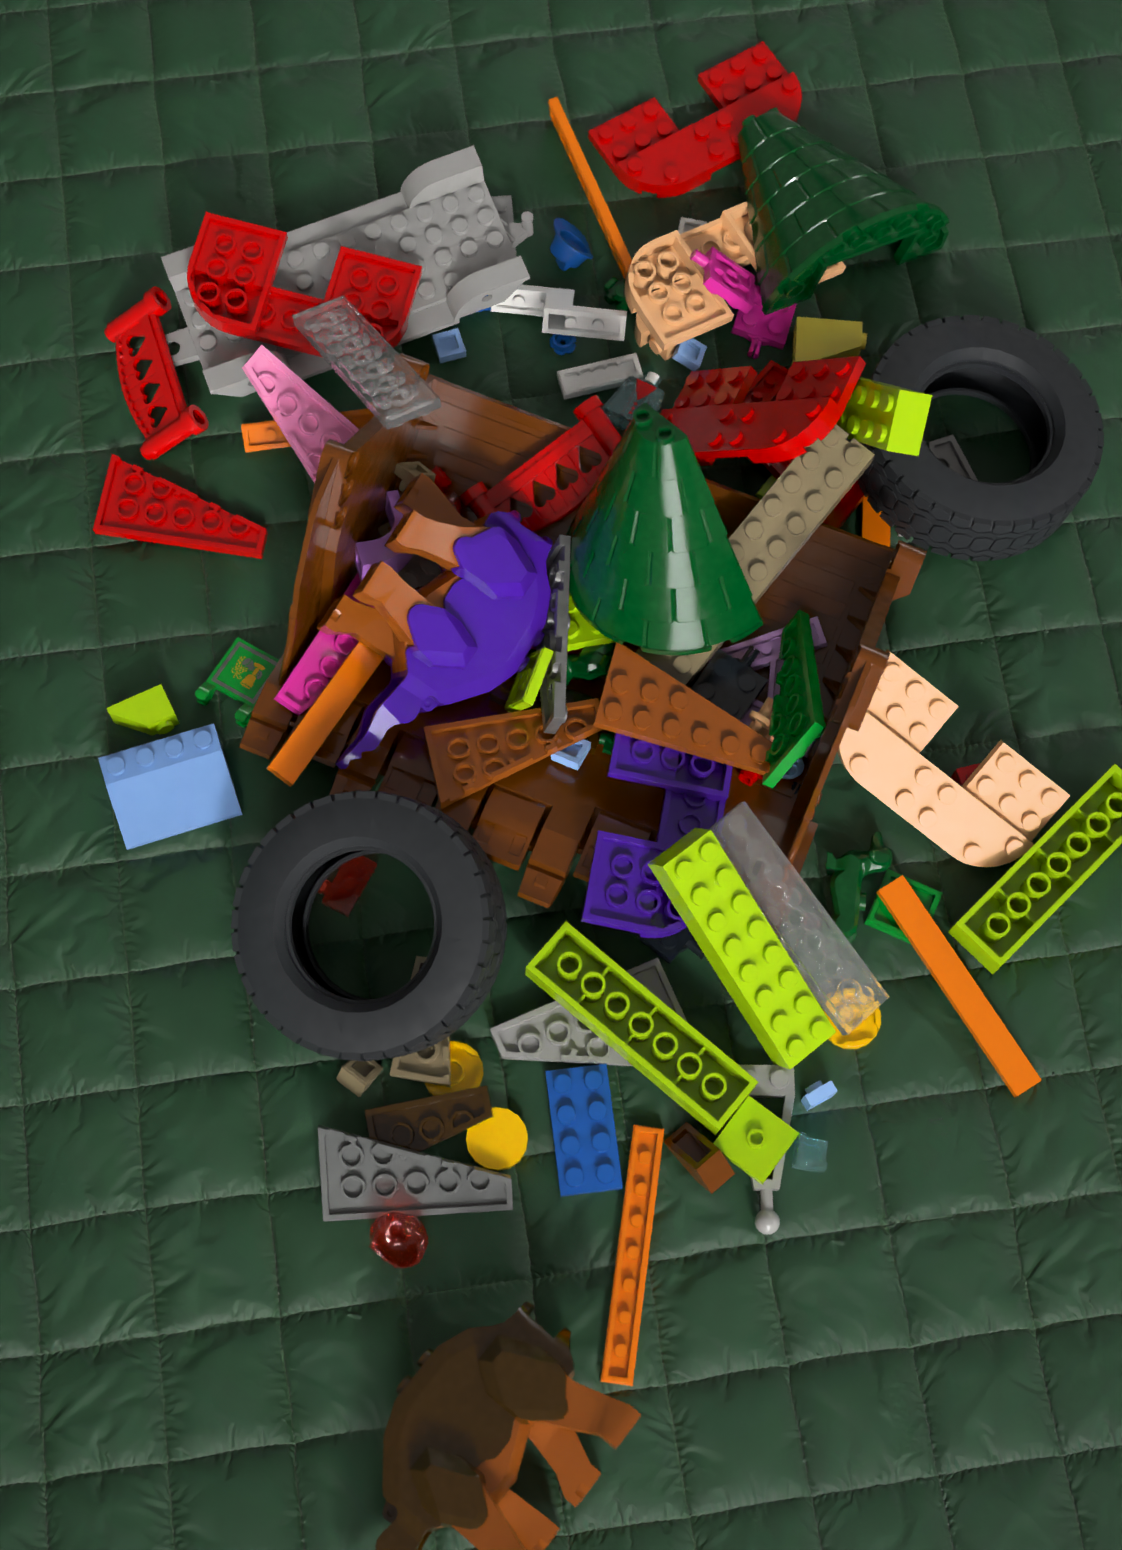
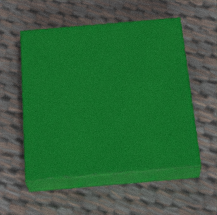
M887 869L879 889L902 875ZM904 876L933 919L943 892ZM876 893L864 924L911 944Z

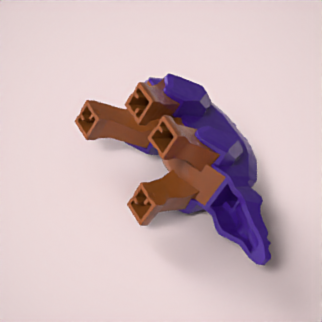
M423 473L411 479L394 506L396 510L404 515L384 546L394 553L416 554L436 562L441 574L418 590H415L385 562L379 561L374 563L352 595L360 602L372 605L374 608L355 602L344 594L334 599L316 627L326 635L352 636L381 655L386 664L391 667V680L389 684L365 708L356 738L336 761L335 764L339 769H346L351 760L361 759L362 752L375 750L387 730L393 725L409 723L415 720L418 713L429 712L437 706L452 704L490 692L517 671L521 672L527 666L530 658L526 655L532 646L535 648L540 644L545 635L542 629L546 624L551 597L546 560L553 540L547 536L541 538L520 524L521 514L516 510L511 512H493L471 522L457 512L432 479Z

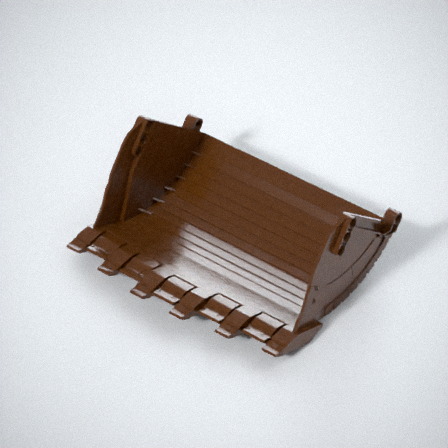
M403 353L400 354L394 365L387 394L390 402L345 444L329 439L322 450L294 584L293 602L290 606L284 654L261 691L239 748L271 759L283 745L290 731H294L309 710L308 708L298 716L274 700V697L319 631L316 627L334 599L343 595L358 571L354 562L355 543L382 537L378 532V528L389 522L385 512L386 492L398 490L400 496L403 493L399 490L402 479L394 474L397 463L419 461L428 469H433L436 465L439 466L452 481L448 486L449 490L443 494L462 517L473 522L478 518L470 507L466 508L459 498L466 490L481 481L490 490L563 435L570 427L429 374V363ZM579 446L580 468L584 473H588L591 471L592 465L597 466L601 463L602 458L600 454ZM557 464V485L559 489L565 490L568 488L569 483H575L578 480V473L575 470ZM705 478L729 539L761 499ZM534 481L535 504L538 507H543L546 500H552L555 497V490ZM511 498L512 511L516 510L521 514V523L523 517L531 516L533 509L530 505ZM581 505L563 519L535 532V534L541 538L543 536L549 537L553 540V547L559 535L567 534V530ZM825 523L818 527L755 604L763 620V625L737 642L725 641L719 648L723 649L784 628L798 610L809 614V618L818 617L827 642L826 647L814 650L826 726L821 737L816 740L808 757H802L804 762L803 772L794 779L781 778L772 789L763 785V780L758 779L752 786L742 783L738 779L742 769L733 767L729 794L725 802L719 843L775 934L779 929L818 827L817 823L812 822L816 806L821 800V790L847 728L856 732L859 731L890 656L889 652L876 648V644L891 602L911 593L927 550L901 540L898 541L894 549ZM625 641L623 643L624 646L633 652L640 648V646ZM384 659L313 756V760L333 768L336 767V761L354 741L359 732L365 708L385 689L391 680V667L386 664ZM708 663L703 667L699 674L690 683V685L688 686L690 689L692 688L696 680L699 678V676L701 675L705 667L708 665ZM770 666L755 670L756 673L768 680L767 685L756 699L762 703L768 697ZM602 675L592 680L583 678L578 680L571 679L566 689L600 699L606 677ZM490 692L452 704L437 706L429 712L418 713L415 720L409 723L393 725L387 730L375 750L362 752L361 759L351 760L346 769L338 770L329 795L351 791H375L380 780L385 776L377 791L404 796L434 807L436 804V809L457 821L469 833H471L473 828L476 829L473 838H475L490 860L518 871L529 851H531L532 854L517 896L549 908L558 896L577 854H581L573 876L588 882L598 830L656 842L665 792L664 788L607 777L611 755L603 753L604 745L598 744L595 754L588 753L578 771L551 760L550 755L441 809L423 734V727L510 713L502 705L490 699ZM603 729L602 733L607 734L608 731ZM793 782H797V786L795 787L794 791H792L791 788L794 784ZM800 784L801 786L799 788L798 793L794 794Z

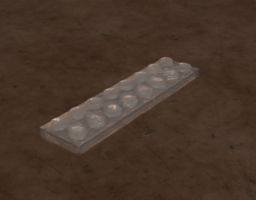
M344 295L292 315L296 328L387 430L399 427L419 416H426L431 411L442 407L440 397Z
M745 801L741 802L709 829L725 851L817 1002L842 1035H849L889 998V995Z

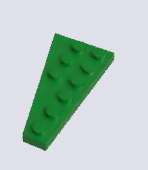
M801 610L797 611L782 630L779 659L783 660L784 663L781 671L776 676V684L780 685L779 695L776 694L773 699L769 735L774 737L771 748L766 752L765 759L766 762L770 763V770L763 775L762 782L763 785L772 789L792 765L805 755L810 744L815 739L821 737L826 726L809 614Z

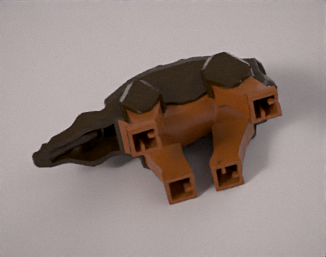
M529 1301L525 1302L505 1322L493 1326L466 1329L437 1346L434 1351L429 1348L417 1362V1365L421 1368L414 1377L411 1378L407 1375L395 1390L399 1396L395 1399L383 1436V1496L386 1499L382 1514L384 1519L391 1524L378 1537L375 1550H422L429 1536L435 1530L444 1527L456 1529L478 1550H545L560 1528L510 1490L517 1480L528 1439L533 1442L556 1473L564 1498L574 1507H578L601 1476V1472L591 1465L575 1431L599 1436L616 1450L642 1415L631 1405L579 1384L572 1379L575 1375V1363L570 1349L572 1331L565 1327L553 1338L530 1317L534 1306Z

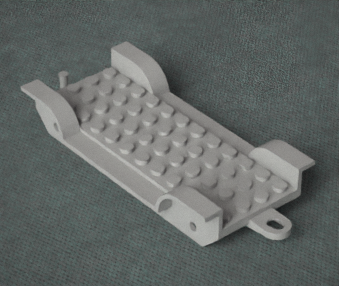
M473 145L419 166L404 180L401 192L287 232L288 239L272 287L324 299L341 246L422 266V275L408 318V327L403 338L397 344L400 345L458 324L461 317L504 302L521 284L529 280L530 276L521 256H516L514 248L527 237L533 235L534 217L531 212L526 211L521 215L522 223H508L499 216L484 181L482 164ZM194 246L161 257L187 324L186 328L165 335L167 344L176 342L180 345L179 352L171 355L173 364L177 367L200 360L211 395L243 397L257 392L242 367L260 345L268 349L302 380L348 364L239 337L214 328L196 310L188 287L187 269Z

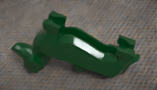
M616 642L584 647L577 654H567L566 687L571 679L578 680L583 678L592 680L602 675L606 677Z
M875 832L872 835L868 851L849 850L838 858L833 853L827 852L826 875L832 876L830 895L834 916L832 917V925L827 920H821L820 944L828 943L829 948H834L837 944H850L856 939L859 910L865 911L867 893L861 892L862 880L868 874L886 871L892 863V851L884 846L881 832Z

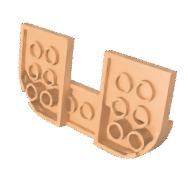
M747 201L722 211L720 218L682 234L676 230L656 238L642 246L634 255L625 280V299L631 313L637 312L662 351L732 321L734 317L733 312L722 297L712 294L703 285L704 270L702 266L690 260V255L695 249H698V251L705 255L711 247H714L741 267L752 264L757 272L752 225L749 224ZM841 261L828 266L819 283L842 274L846 268L845 264Z
M887 649L890 656L858 732L847 728L837 751L843 766L861 786L957 860L977 867H995L1010 863L1023 856L1034 845L1031 841L1070 795L1002 740L996 744L962 786L922 756L920 752L959 706Z

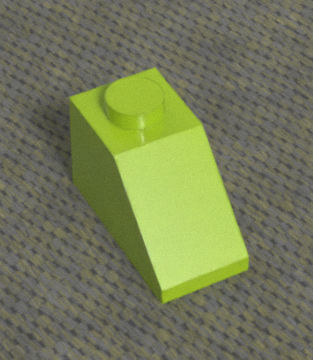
M161 684L107 708L114 723L152 736L168 733L173 730L174 726L180 724Z

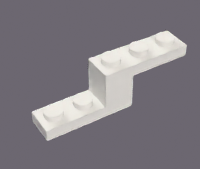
M521 284L504 302L491 306L492 312L543 317L542 333L624 341L627 311L573 306L575 290Z

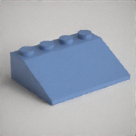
M214 723L98 758L127 850L242 815L220 737Z

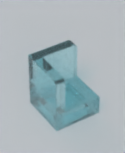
M800 1132L795 1140L791 1168L822 1174L827 1170L828 1165L825 1162L828 1141L809 1138L807 1133Z

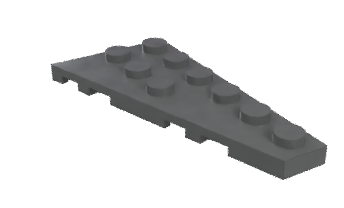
M318 1125L323 1222L513 1210L512 1178L510 1175Z

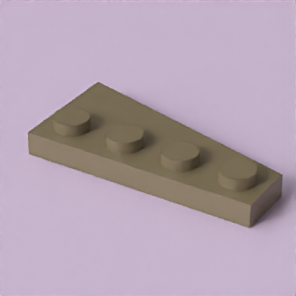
M416 956L411 979L418 973L427 957ZM450 1036L427 1049L405 1056L394 1057L390 1076L451 1087Z

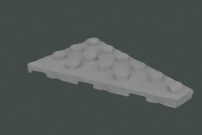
M658 958L626 971L687 1022ZM557 1001L490 1028L491 1035L502 1059L632 1066Z

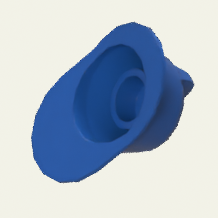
M562 218L554 219L553 225L556 233L551 243L550 251L556 257V263L560 269L566 271L569 267L577 268L587 258L593 259L584 235L567 220Z

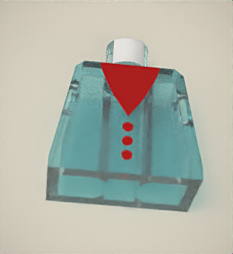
M647 372L643 380L629 376L606 402L603 409L614 426L625 431L633 418L634 411L642 403H647L660 414L665 393L657 388L661 382L660 376L654 372Z

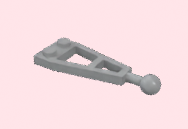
M739 1065L758 1081V1084L749 1096L752 1098H784L781 1120L790 1126L795 1099L794 1067L790 1070L778 1065ZM785 1154L773 1169L772 1178L766 1179L763 1185L750 1176L753 1191H760L761 1211L755 1217V1226L762 1234H773L780 1226V1218L773 1211V1191H779Z

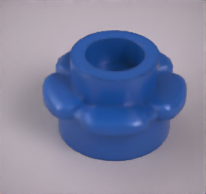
M553 334L549 344L558 355L570 354L576 348L575 336Z

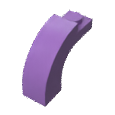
M398 490L386 492L385 512L391 527L390 532L379 539L355 543L354 562L361 582L372 564L383 561L398 573L409 563L413 554L394 553L384 546L404 515L394 508L400 498Z

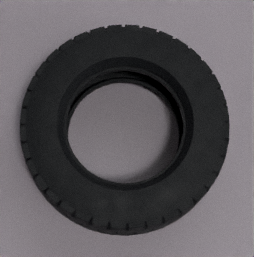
M960 315L944 317L942 320L941 318L932 320L924 325H919L899 338L880 359L870 377V380L932 395L931 399L946 395H967L985 400L1004 411L1020 428L1027 442L1030 454L1029 473L1021 478L1002 483L976 481L954 472L933 454L924 438H922L919 456L885 451L861 443L875 454L872 463L858 481L864 496H868L867 501L876 513L881 512L880 517L891 528L897 525L895 529L897 533L907 540L911 536L914 537L912 543L926 550L931 546V552L945 557L951 553L950 558L966 561L969 558L971 561H988L989 559L993 561L1024 553L1042 543L1062 525L1087 492L1097 473L1103 453L1104 431H1102L1103 422L1095 395L1091 396L1093 391L1085 378L1081 379L1083 374L1073 362L1068 365L1070 359L1060 349L1057 348L1053 351L1055 345L1042 336L1037 340L1038 334L1025 327L1018 330L1019 325L1005 320L999 324L998 318L983 316L980 319L979 315H963L961 318Z
M351 791L329 795L302 806L276 824V828H272L260 841L261 846L255 848L247 861L249 866L244 867L238 882L240 887L236 888L233 902L235 910H232L231 929H234V933H231L233 952H236L234 958L239 974H242L241 980L248 995H252L251 1000L261 1014H265L264 1017L277 1030H281L283 1035L300 1044V1046L325 1056L354 1061H371L409 1055L435 1045L464 1025L478 1010L479 1006L482 1005L492 989V985H494L500 970V964H502L507 938V914L500 881L490 859L475 838L457 821L442 811L417 800L381 791ZM381 853L395 857L406 864L424 884L433 907L434 936L424 964L407 984L387 996L378 999H366L350 994L335 985L320 968L310 944L309 916L318 890L333 871L354 858Z

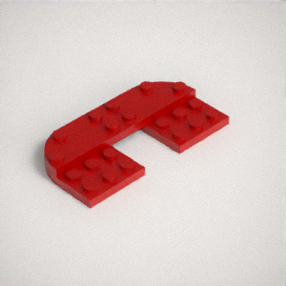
M762 41L698 74L699 84L717 106L718 111L679 130L656 98L653 97L589 130L588 139L615 176L629 189L639 194H642V191L657 194L656 198L678 196L711 180L713 172L741 158L737 135L743 129L742 122L751 115L758 117L772 108H777L782 115L797 123L802 103V90L795 73L791 72L788 74L768 46Z
M209 212L205 213L189 260L187 282L196 310L214 328L239 337L343 363H364L378 359L394 349L403 338L408 327V318L422 275V266L341 246L325 298L320 299L272 287L288 239L287 232Z
M861 356L793 362L777 393L775 401L743 403L757 375L752 366L691 371L685 380L679 397L674 402L673 409H662L660 414L687 435L699 466L713 465L716 458L748 457L754 464L788 461L806 453L805 447L812 445L817 439L822 441L834 428L846 408L866 362Z

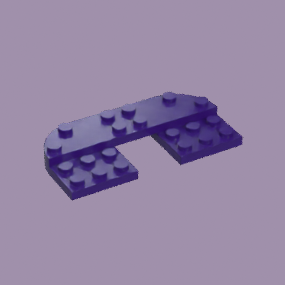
M615 733L607 777L665 789L656 842L598 830L581 922L639 933L640 937L644 938L670 936L687 927L648 866V863L694 828L710 829L719 842L733 766Z

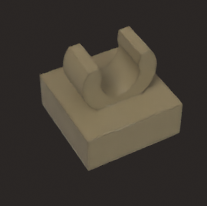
M419 461L397 463L394 474L402 479L399 485V490L402 492L411 479L419 474H425L433 482L435 481L436 474Z

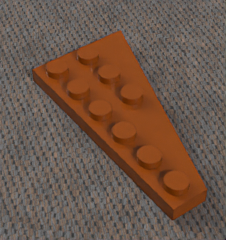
M616 642L593 724L594 727L764 775L769 772L770 763L766 762L765 759L766 752L771 748L772 742L626 646Z
M599 699L566 703L568 710L565 723L561 724L555 734L544 733L541 708L423 727L440 808L442 809L603 730L593 726L599 706Z

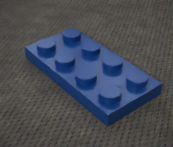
M607 1064L545 1071L560 1197L623 1189Z

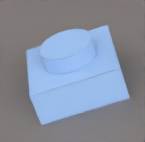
M458 328L432 335V341L440 364L466 357V349Z
M694 338L676 345L672 359L690 370L696 371L701 366L707 346Z
M583 739L552 754L551 760L578 771L591 749V742Z
M821 1080L817 1081L805 1089L807 1094L801 1099V1102L808 1111L833 1097L837 1093V1089L832 1081L824 1085Z

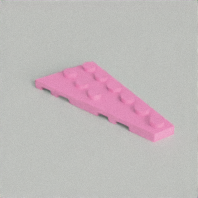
M260 345L242 369L315 484L321 453L326 442L331 439L345 444L359 429L268 349Z

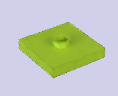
M543 647L527 655L530 660L527 666L517 673L504 707L505 710L517 712L533 706L554 651Z
M748 1095L713 1144L721 1150L724 1157L763 1185L797 1138L799 1132Z

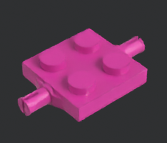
M711 247L705 255L698 251V249L691 253L690 260L702 266L704 270L703 285L710 293L719 295L732 308L739 309L745 314L754 307V303L763 308L761 293L756 289L755 276L714 247Z
M755 285L758 292L761 293V287ZM754 303V307L747 314L738 309L731 333L742 336L751 342L747 352L748 357L751 358L755 349L752 359H757L761 345L773 346L783 350L797 304L768 315H764L762 308Z

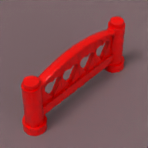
M153 286L146 291L143 299L108 323L104 329L108 340L113 343L116 342L117 367L123 395L135 423L145 436V441L140 446V452L147 460L157 459L192 434L199 435L209 427L206 415L198 406L190 405L187 407L159 318V316H163L171 310V302L166 293L157 286ZM145 337L137 355L133 357V348L130 347L131 338ZM140 360H152L145 377L140 380L137 363ZM148 383L160 384L152 401L148 404L144 387ZM153 408H167L161 422L155 428V419L151 417Z
M594 395L576 407L573 413L580 422L490 490L487 489L483 481L466 490L459 497L466 508L470 507L479 519L497 511L511 512V498L532 507L533 512L531 516L523 517V521L520 524L535 533L558 522L582 505L603 467L612 456L613 450L622 438L603 411V403L599 397ZM579 446L601 455V463L597 466L592 465V469L588 473H584L580 468ZM557 464L575 470L578 473V480L575 483H569L568 488L565 490L559 489L557 485ZM534 481L555 490V497L552 500H546L543 507H538L535 504Z

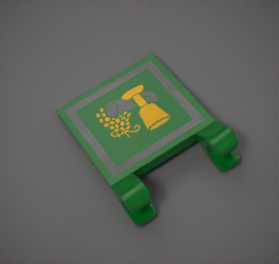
M237 637L208 679L196 690V701L203 706L208 705L217 689L244 704L235 713L237 725L246 728L261 691L279 659Z

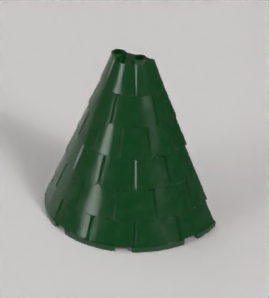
M772 108L758 117L751 115L742 122L743 129L737 136L743 169L745 195H747L749 224L752 225L758 284L761 286L762 311L764 315L810 299L826 268L901 239L903 240L893 256L898 265L942 249L949 234L945 225L950 222L941 207L919 197L913 191L892 181L888 176L839 150L830 142L808 132L803 126L782 115L777 108Z
M642 403L634 411L633 418L627 426L623 437L613 450L612 456L603 467L567 530L566 536H571L569 591L575 607L583 618L601 634L621 645L625 641L641 646L642 652L659 655H691L709 652L712 650V645L727 640L734 643L748 636L763 625V620L751 597L752 592L726 535L728 533L687 435L647 403Z

